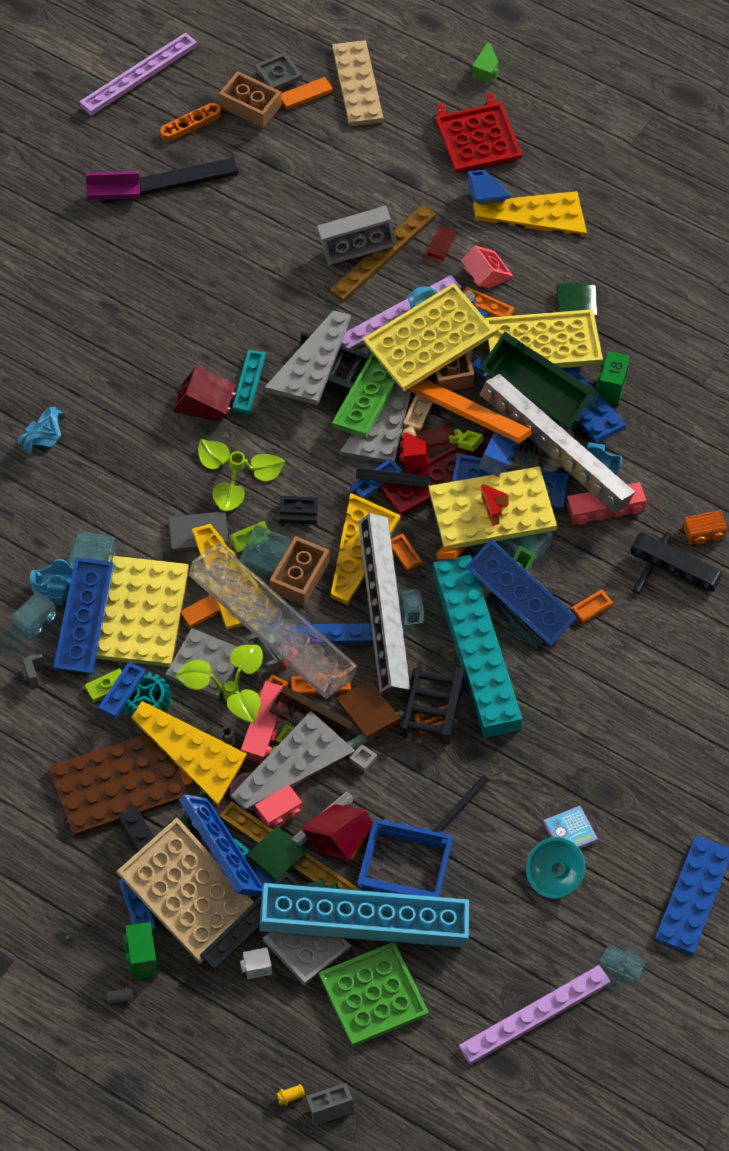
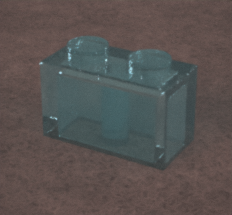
M37 591L11 616L12 627L28 639H31L34 635L39 634L42 627L47 622H51L55 617L54 603Z

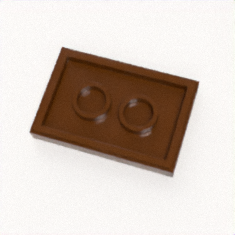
M370 680L336 698L337 703L367 740L401 723V718Z

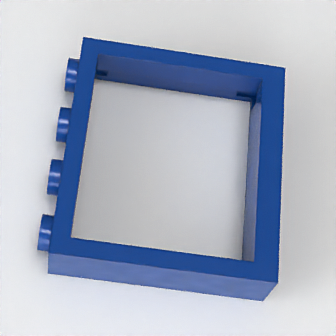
M374 819L357 887L361 891L440 897L452 848L453 836L444 834V832L429 831L423 827H410L405 823L396 824L386 819L384 821ZM378 834L444 848L434 892L367 878Z

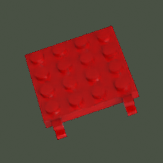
M493 93L486 94V105L447 113L444 103L437 105L438 111H436L435 121L455 174L522 159V152L502 102L496 103Z

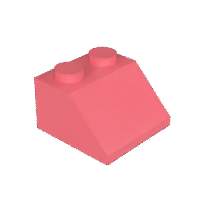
M474 246L461 260L465 266L464 269L472 275L474 283L479 287L490 289L513 277L497 253L489 249Z

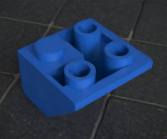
M486 170L467 172L468 192L476 203L487 204L488 201L504 202L505 199H511V195L505 187Z

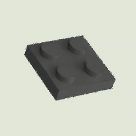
M285 52L255 65V70L265 84L276 90L302 80V74Z

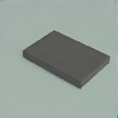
M225 512L170 516L169 527L172 552L198 550L192 529L207 524L213 526L223 538L224 543L229 547Z

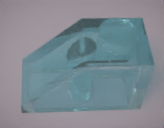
M417 588L398 590L404 625L423 623L424 608L419 590Z

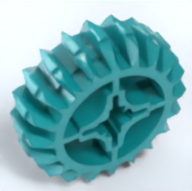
M149 672L134 691V700L132 702L128 700L122 709L126 717L130 715L131 719L141 701L161 711L168 712V705L171 704L172 697L170 687L165 683L164 678L159 679L158 674L152 677V673ZM159 693L161 695L160 699L157 702H155L154 698L156 697V694Z

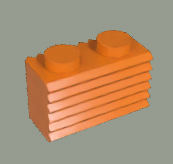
M721 510L685 517L683 522L690 545H700L710 540L720 541L726 537L728 528Z

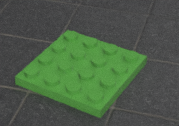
M395 942L318 972V976L352 1047L429 1016L428 1009Z

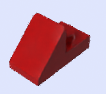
M485 484L481 485V498L491 525H499V516H502L501 508L509 505V496Z

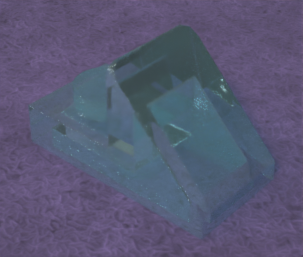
M608 944L600 960L601 965L638 981L646 964L631 947L624 951L611 944Z

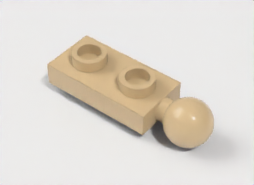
M415 395L403 423L405 429L401 434L402 439L403 433L406 432L415 437V431L421 433L433 402Z

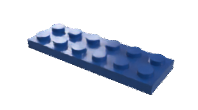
M575 367L561 368L595 390ZM601 396L577 423L594 443H598L626 430V423Z
M457 453L452 482L493 474L478 468L482 458ZM506 469V471H503V470H502L501 473L510 472V471H516V470ZM541 469L552 509L562 511L568 474Z
M492 539L465 566L467 570L550 646L577 618Z
M75 557L53 667L55 670L93 675L114 570L113 562Z
M184 794L179 799L183 806V811L191 818L193 827L201 834L203 843L209 847L213 859L219 863L223 875L232 884L233 891L237 894L260 897L263 885L209 799Z
M695 836L654 942L691 956L694 955L729 865L728 847Z

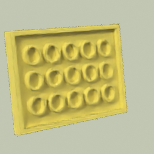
M453 283L366 336L363 340L401 389L406 391L495 336L496 333L458 286Z
M593 310L485 318L496 333L495 336L488 339L489 352L492 351L505 331L560 368L602 364L603 357Z
M540 466L500 473L499 477L488 475L429 486V493L444 550L488 543L491 539L499 541L557 530V524ZM485 484L509 496V505L501 508L502 516H499V525H491L481 498V485Z
M113 556L114 570L96 659L170 667L174 657L189 564Z

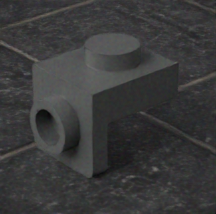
M42 654L30 655L23 659L25 670H22L25 682L29 681L31 688L39 686L35 669L45 665Z

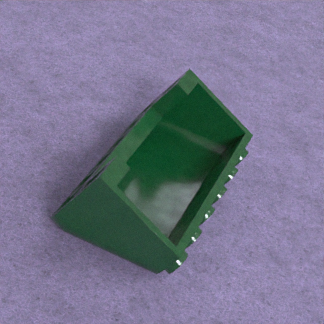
M505 331L480 367V369L485 371L483 375L489 379L500 374L532 403L542 409L551 419H557L559 421L558 425L565 430L568 428L573 429L601 395Z

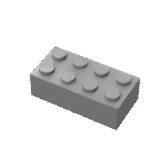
M386 206L317 226L328 266L397 245L392 221Z

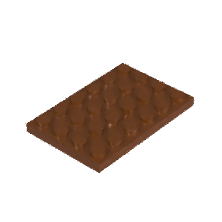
M147 734L48 766L74 837L118 823V815L135 806L140 814H144L179 802V799L184 794L188 795L174 761Z

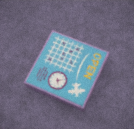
M581 806L544 820V825L550 837H561L570 840L579 849L598 841Z

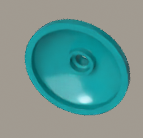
M551 837L542 840L531 850L526 863L528 881L537 893L548 898L559 899L572 894L580 886L585 875V860L581 850L573 842L565 838ZM559 866L563 868L561 873H558Z

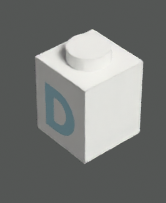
M267 947L243 952V960H240L242 973L246 972L247 979L272 975V966Z

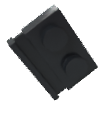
M280 496L279 523L317 525L318 497Z

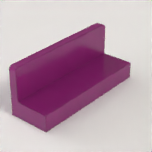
M139 172L86 173L87 200L140 198Z

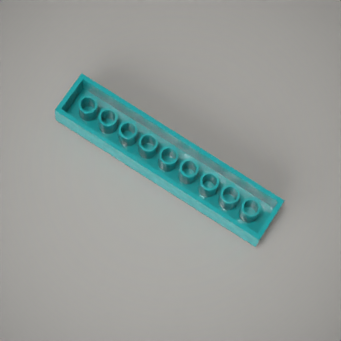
M471 555L457 557L455 560L433 562V578L461 668L465 670L466 685L482 736L487 738L521 730L523 719L479 580L465 568L472 560Z

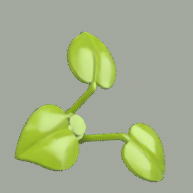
M201 439L199 442L198 454L204 467L216 470L220 465L225 466L229 463L230 469L233 470L231 485L222 482L216 485L213 490L214 502L224 512L238 508L244 500V489L241 486H234L236 472L241 471L244 465L250 471H254L255 478L262 482L274 480L285 465V460L280 457L258 454L251 459L250 466L243 453L235 451L230 455L228 447L221 442Z
M241 645L232 651L230 662L238 670L234 682L228 681L223 686L213 674H209L211 666L203 660L190 661L178 670L176 679L192 690L206 688L211 678L218 686L219 691L223 692V698L227 701V707L232 714L244 721L256 722L261 706L260 697L256 692L249 689L239 693L238 680L241 670L250 675L261 667L263 653L259 646Z

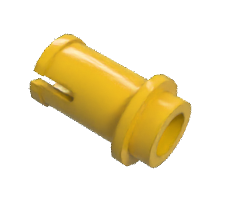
M301 1084L284 1091L280 1089V1092L276 1093L279 1104H284L285 1106L291 1101L305 1097Z

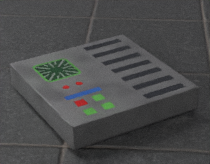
M523 442L518 443L507 469L522 470L538 467L540 447Z

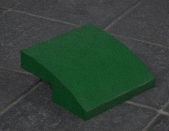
M581 283L557 284L558 312L593 310L594 317H596L595 286Z
M277 826L248 854V858L276 882L286 871L290 873L291 868L306 856L307 851Z

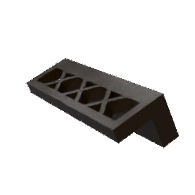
M286 686L279 690L269 710L272 714L295 726L300 723L295 718V712H301L305 718L311 711L331 730L338 732L342 739H344L346 733L353 725V722ZM278 702L286 704L288 711L282 712L276 709Z

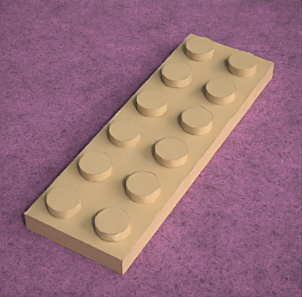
M366 40L332 44L349 127L383 123V114Z

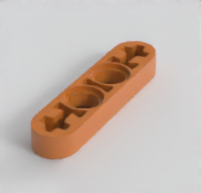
M209 103L161 127V138L166 142H170L219 119L221 116L220 105ZM197 116H200V117L203 118V119L200 120V121L194 120V118L197 117ZM180 124L188 125L186 128L179 127Z

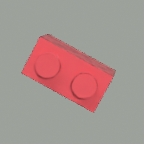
M290 785L285 786L255 804V814L261 822L271 829H275L277 826L280 828L284 822L289 819H295L302 812V801Z

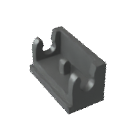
M260 631L257 634L248 636L246 638L248 643L242 645H257L263 653L261 667L256 671L258 675L262 677L277 672L283 658L265 633Z
M346 1083L306 1096L308 1110L311 1112L314 1126L355 1113L353 1098Z

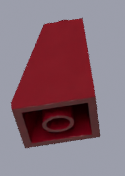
M196 365L182 382L173 411L219 422L223 416L226 417L231 409L229 403L235 397L236 392H234L236 384Z
M334 804L306 823L301 830L319 854L349 861L373 825V821L365 809Z

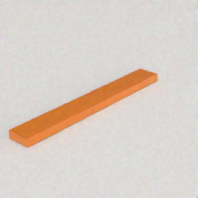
M426 379L409 388V391L517 443L522 442L531 435V429Z

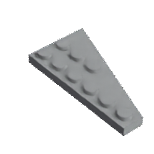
M332 311L265 386V392L318 405L351 320V315Z
M396 384L367 438L351 434L340 450V456L385 463L392 459L395 462L412 392L409 389L403 391Z
M310 711L235 790L231 798L244 810H247L285 786H291L321 771V769L353 754L355 750Z

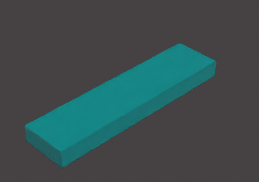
M248 350L232 405V412L250 415L266 358L265 352Z

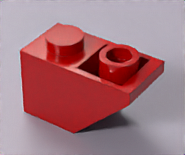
M407 432L403 433V441H400L402 451L400 458L401 463H405L406 471L429 468L426 442Z

